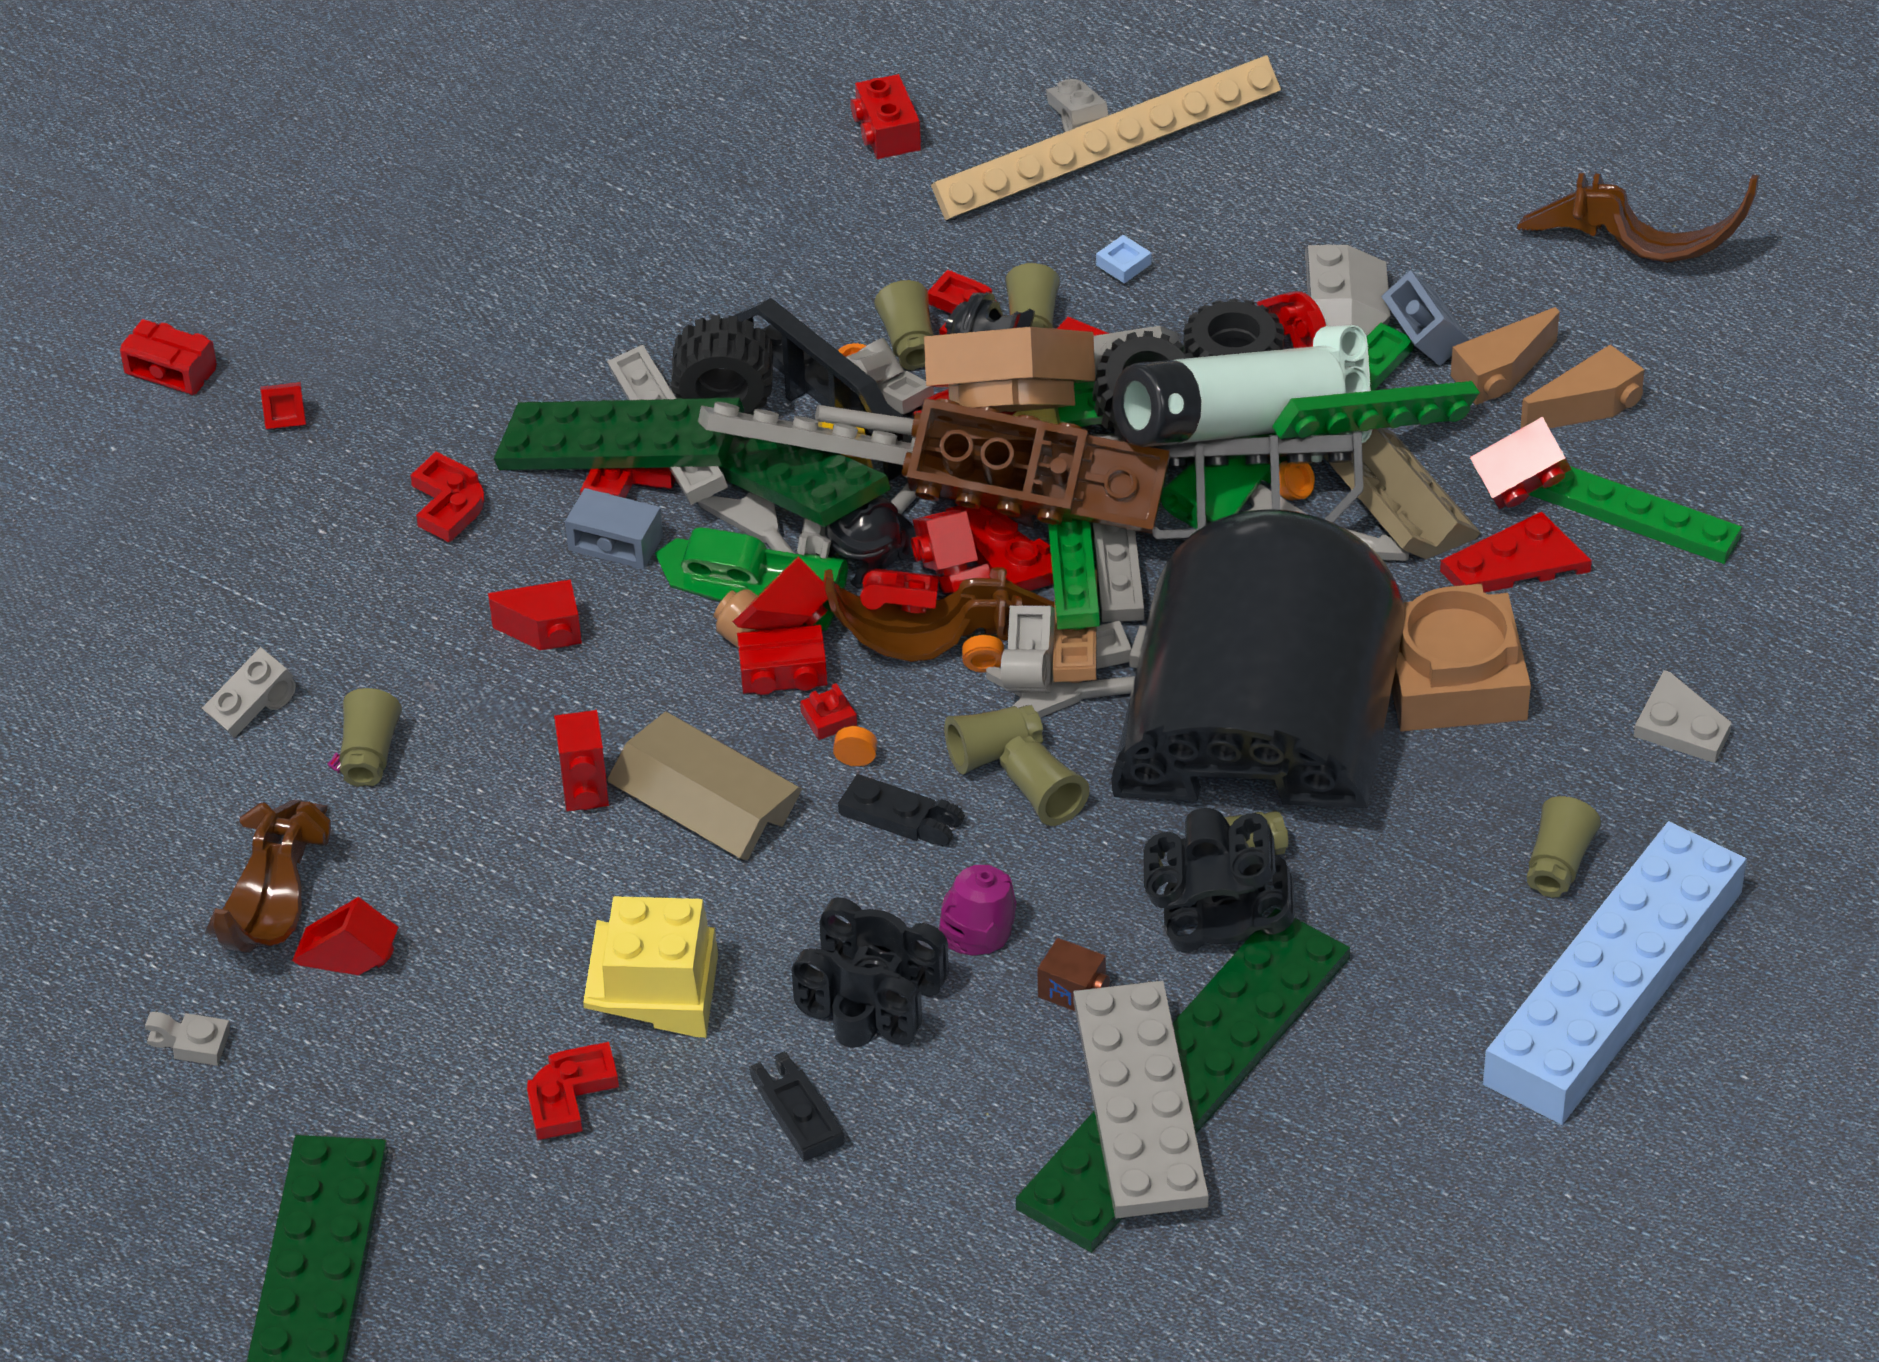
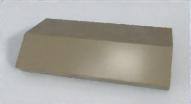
M1385 428L1372 429L1369 439L1362 443V462L1376 477L1363 467V470L1371 477L1363 474V493L1358 498L1397 544L1407 552L1423 559H1429L1475 540L1481 532L1398 436ZM1329 462L1346 484L1353 489L1354 464L1352 462Z
M666 711L626 742L606 780L731 854L747 861L767 822L783 827L803 789Z

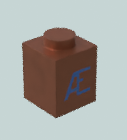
M1060 938L1055 940L1037 968L1038 998L1075 1011L1074 991L1109 987L1110 976L1106 975V955Z

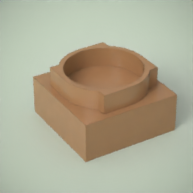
M1023 327L924 336L926 386L948 387L949 400L955 401L961 406L972 408L989 407L1000 412L1075 406L1074 383L1095 381L1093 332Z
M1482 584L1433 589L1418 596L1413 601L1404 602V627L1391 688L1400 732L1528 720L1531 684L1508 593L1487 594L1483 592Z

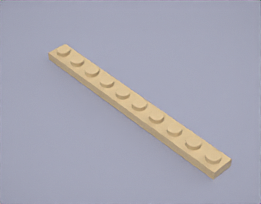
M1266 55L941 179L931 184V187L946 221L1281 91V88Z

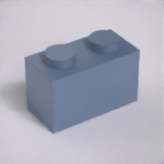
M1412 270L1406 273L1381 296L1413 344L1439 366L1452 356L1453 346L1470 340L1438 293Z
M584 488L565 520L568 550L640 569H645L663 537L661 507Z

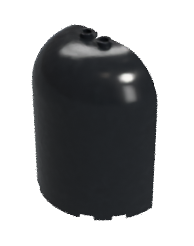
M1263 509L1240 512L1215 520L1191 534L1177 547L1168 559L1156 584L1111 778L1114 797L1198 801L1201 786L1197 776L1275 780L1282 805L1368 808L1405 620V606L1398 584L1380 556L1367 543L1345 528L1323 518L1288 510Z

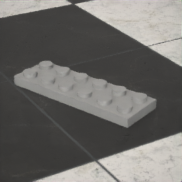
M1155 981L1074 991V1007L1115 1218L1207 1208L1208 1191L1164 982Z

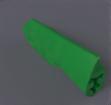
M1272 433V434L1253 435V436H1244V437H1234V438H1225V439H1235V438H1265V437H1270V435H1277V434H1276V433ZM1245 458L1229 459V466H1204L1206 524L1209 521L1213 522L1222 517L1238 513L1267 474V470L1271 467L1270 464L1245 465ZM1195 460L1163 488L1160 501L1171 515L1198 529Z
M695 528L691 532L689 540L676 538L655 552L671 588L719 602L732 590L737 593L743 589H748L758 596L798 556L822 581L824 580L825 570L832 569L834 582L843 589H845L848 575V564L844 559L832 557L825 559L820 558V555L808 553L801 555L766 549V545L753 536L710 528ZM828 599L822 604L828 611L814 624L821 625L822 631H826L835 616L830 608Z

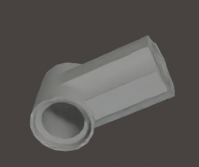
M884 337L872 342L857 353L846 357L872 377L878 386L905 372Z

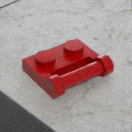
M871 569L864 575L860 600L866 608L871 610L880 608L884 603L902 605L901 609L906 612L926 613L927 608L935 609L939 576Z

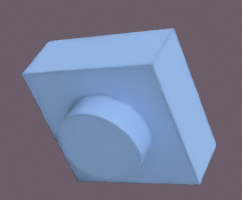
M1122 235L1096 253V266L1125 284L1151 265L1152 253Z

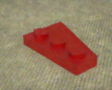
M958 505L945 510L967 511L978 565L988 564L990 571L994 567L1005 568L1007 570L1006 580L1028 591L1053 584L1049 544L1040 538L1032 541L1017 531L1018 524L998 513L996 510L980 505L979 509H970Z
M1541 511L1442 559L1440 572L1454 586L1482 584L1483 592L1486 593L1512 588L1515 581L1537 577L1539 582L1555 579V573L1574 570L1576 575L1590 573L1592 560Z

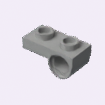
M1067 79L1059 82L1057 87L1046 89L1048 104L1061 115L1065 132L1108 116L1107 102L1082 81Z
M1010 606L1008 649L1003 651L1000 668L1001 681L1006 691L1051 693L1055 608L1052 606Z
M260 647L202 709L235 738L265 706L270 710H277L286 705L295 692L296 684L292 679L293 675Z

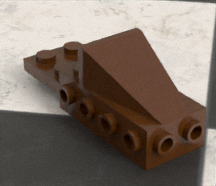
M924 399L922 412L916 413L914 416L911 437L915 438L913 451L907 452L905 455L902 476L907 477L910 491H914L915 495L921 499L938 501L940 497L955 499L956 504L970 509H979L980 505H983L1031 528H1034L1037 516V520L1051 525H1060L1062 521L1072 523L1073 519L1149 534L1154 532L1170 459V451L1140 447L1127 442L1088 435V430L1071 423L1061 422L1054 424L1043 422L1039 418L1021 414L1013 416L1002 414L993 408L961 406L959 403L948 399Z

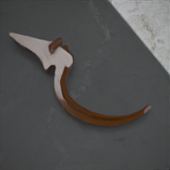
M1579 173L1577 190L1524 215L1518 223L1517 229H1535L1536 231L1539 229L1542 231L1555 227H1571L1595 236L1598 228L1600 229L1602 225H1605L1607 230L1614 235L1625 249L1638 257L1666 263L1696 258L1714 250L1730 238L1744 221L1757 194L1759 176L1752 175L1743 202L1737 210L1721 222L1697 231L1671 233L1658 231L1638 220L1628 204L1627 194L1623 188L1614 184H1604L1600 173L1594 174L1593 187L1589 186L1585 173Z
M1003 567L992 568L989 574L990 578H970L962 581L958 591L944 599L936 600L935 609L927 608L926 613L906 612L901 609L902 605L884 603L880 608L871 610L862 604L860 596L841 588L834 582L832 569L825 570L823 580L832 612L841 624L849 629L862 644L884 656L910 662L934 659L956 645L962 636L970 635L978 628H984L985 635L997 634L1001 640L1007 641L1010 606H1052L1054 608V601L1007 581V570Z
M291 800L272 810L265 802H262L240 817L239 822L243 827L256 829L252 842V855L223 909L215 908L205 935L217 938L224 949L250 952L256 949L258 945L272 946L282 943L294 932L302 913V884L297 863H301L307 843L322 846L328 844L331 834V820L324 815L328 805L316 804L310 801ZM284 836L282 844H280L281 837Z

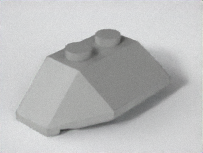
M1308 245L1305 248L1307 295L1319 306L1326 326H1358L1367 337L1380 322L1385 325L1390 322V309L1381 297L1388 290L1385 261L1349 245Z

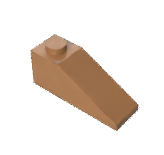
M1556 307L1453 346L1451 377L1455 382L1472 381L1480 392L1474 401L1475 405L1510 392L1556 343L1559 310Z
M1608 345L1525 397L1522 403L1520 429L1543 417L1549 429L1614 417L1626 408L1635 406L1642 398L1645 369L1612 345Z

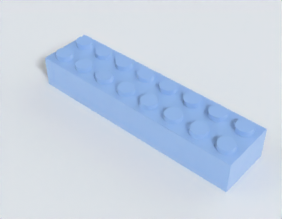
M1668 821L1486 1049L1483 1085L1563 1125L1741 895L1747 858Z

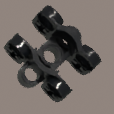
M1199 808L1190 812L1185 819V838L1181 839L1172 832H1162L1154 835L1145 844L1143 851L1144 888L1151 903L1156 907L1164 908V927L1172 946L1176 950L1192 952L1199 949L1205 943H1235L1248 938L1257 930L1267 934H1277L1286 930L1294 921V880L1286 861L1282 857L1275 855L1274 836L1266 818L1257 813L1245 814L1236 819L1230 826L1221 812L1210 808ZM1252 833L1255 847H1249L1247 843ZM1166 852L1169 866H1164L1161 859H1164ZM1272 877L1275 889H1269L1267 886ZM1165 883H1168L1165 887L1164 894H1156L1160 886H1162ZM1274 905L1283 906L1281 912L1271 918L1262 917L1267 908ZM1192 923L1197 924L1196 929L1191 934L1186 936L1177 935L1178 930L1182 926Z
M841 897L831 899L819 921L821 949H803L792 965L793 998L796 1006L806 1015L819 1019L826 1018L833 1012L835 1039L846 1047H862L869 1043L878 1031L884 1038L895 1044L906 1045L911 1043L922 1024L921 995L935 996L938 994L949 974L948 941L942 931L930 924L917 923L908 928L899 917L887 911L862 910L860 906L849 899ZM835 915L844 917L849 923L840 920ZM918 941L927 943L932 949L923 946Z

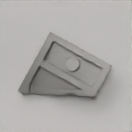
M1664 670L1635 724L1634 737L1716 763L1730 735L1731 722L1671 672Z

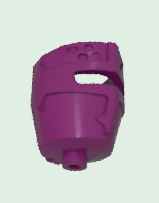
M973 865L963 869L955 878L950 890L943 899L939 930L946 936L949 949L972 956L989 954L1005 945L1011 936L1016 910V899L1010 876L991 865ZM951 926L960 929L963 932V934L953 929Z

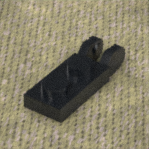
M856 774L838 802V812L841 816L915 841L920 839L932 844L936 843L942 847L943 845L947 846L953 838L954 834L950 826L958 827L965 819L962 808H959L954 803L951 804L943 799L935 801L934 799L860 774Z
M784 1051L775 1055L777 1071L783 1077L777 1081L772 1080L760 1062L749 1066L750 1075L755 1087H757L762 1099L803 1162L845 1144L843 1130L804 1071L798 1070L787 1052Z

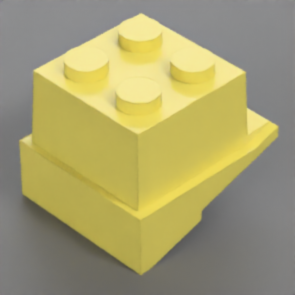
M613 896L609 922L600 920L596 922L583 1001L584 1008L653 1023L656 1029L706 1038L718 949L715 927H708L703 899Z

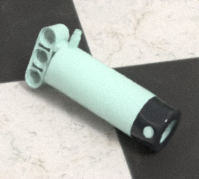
M1325 326L1316 332L1313 347L1133 364L1126 367L1118 376L1113 390L1115 422L1121 434L1131 444L1140 447L1276 433L1272 425L1291 398L1371 391L1367 337L1358 326ZM1372 429L1368 431L1341 432L1335 435H1353V433L1362 432V443L1369 439ZM1321 434V435H1312V436H1324V435H1331V434ZM1311 456L1312 462H1321L1323 460L1322 456Z

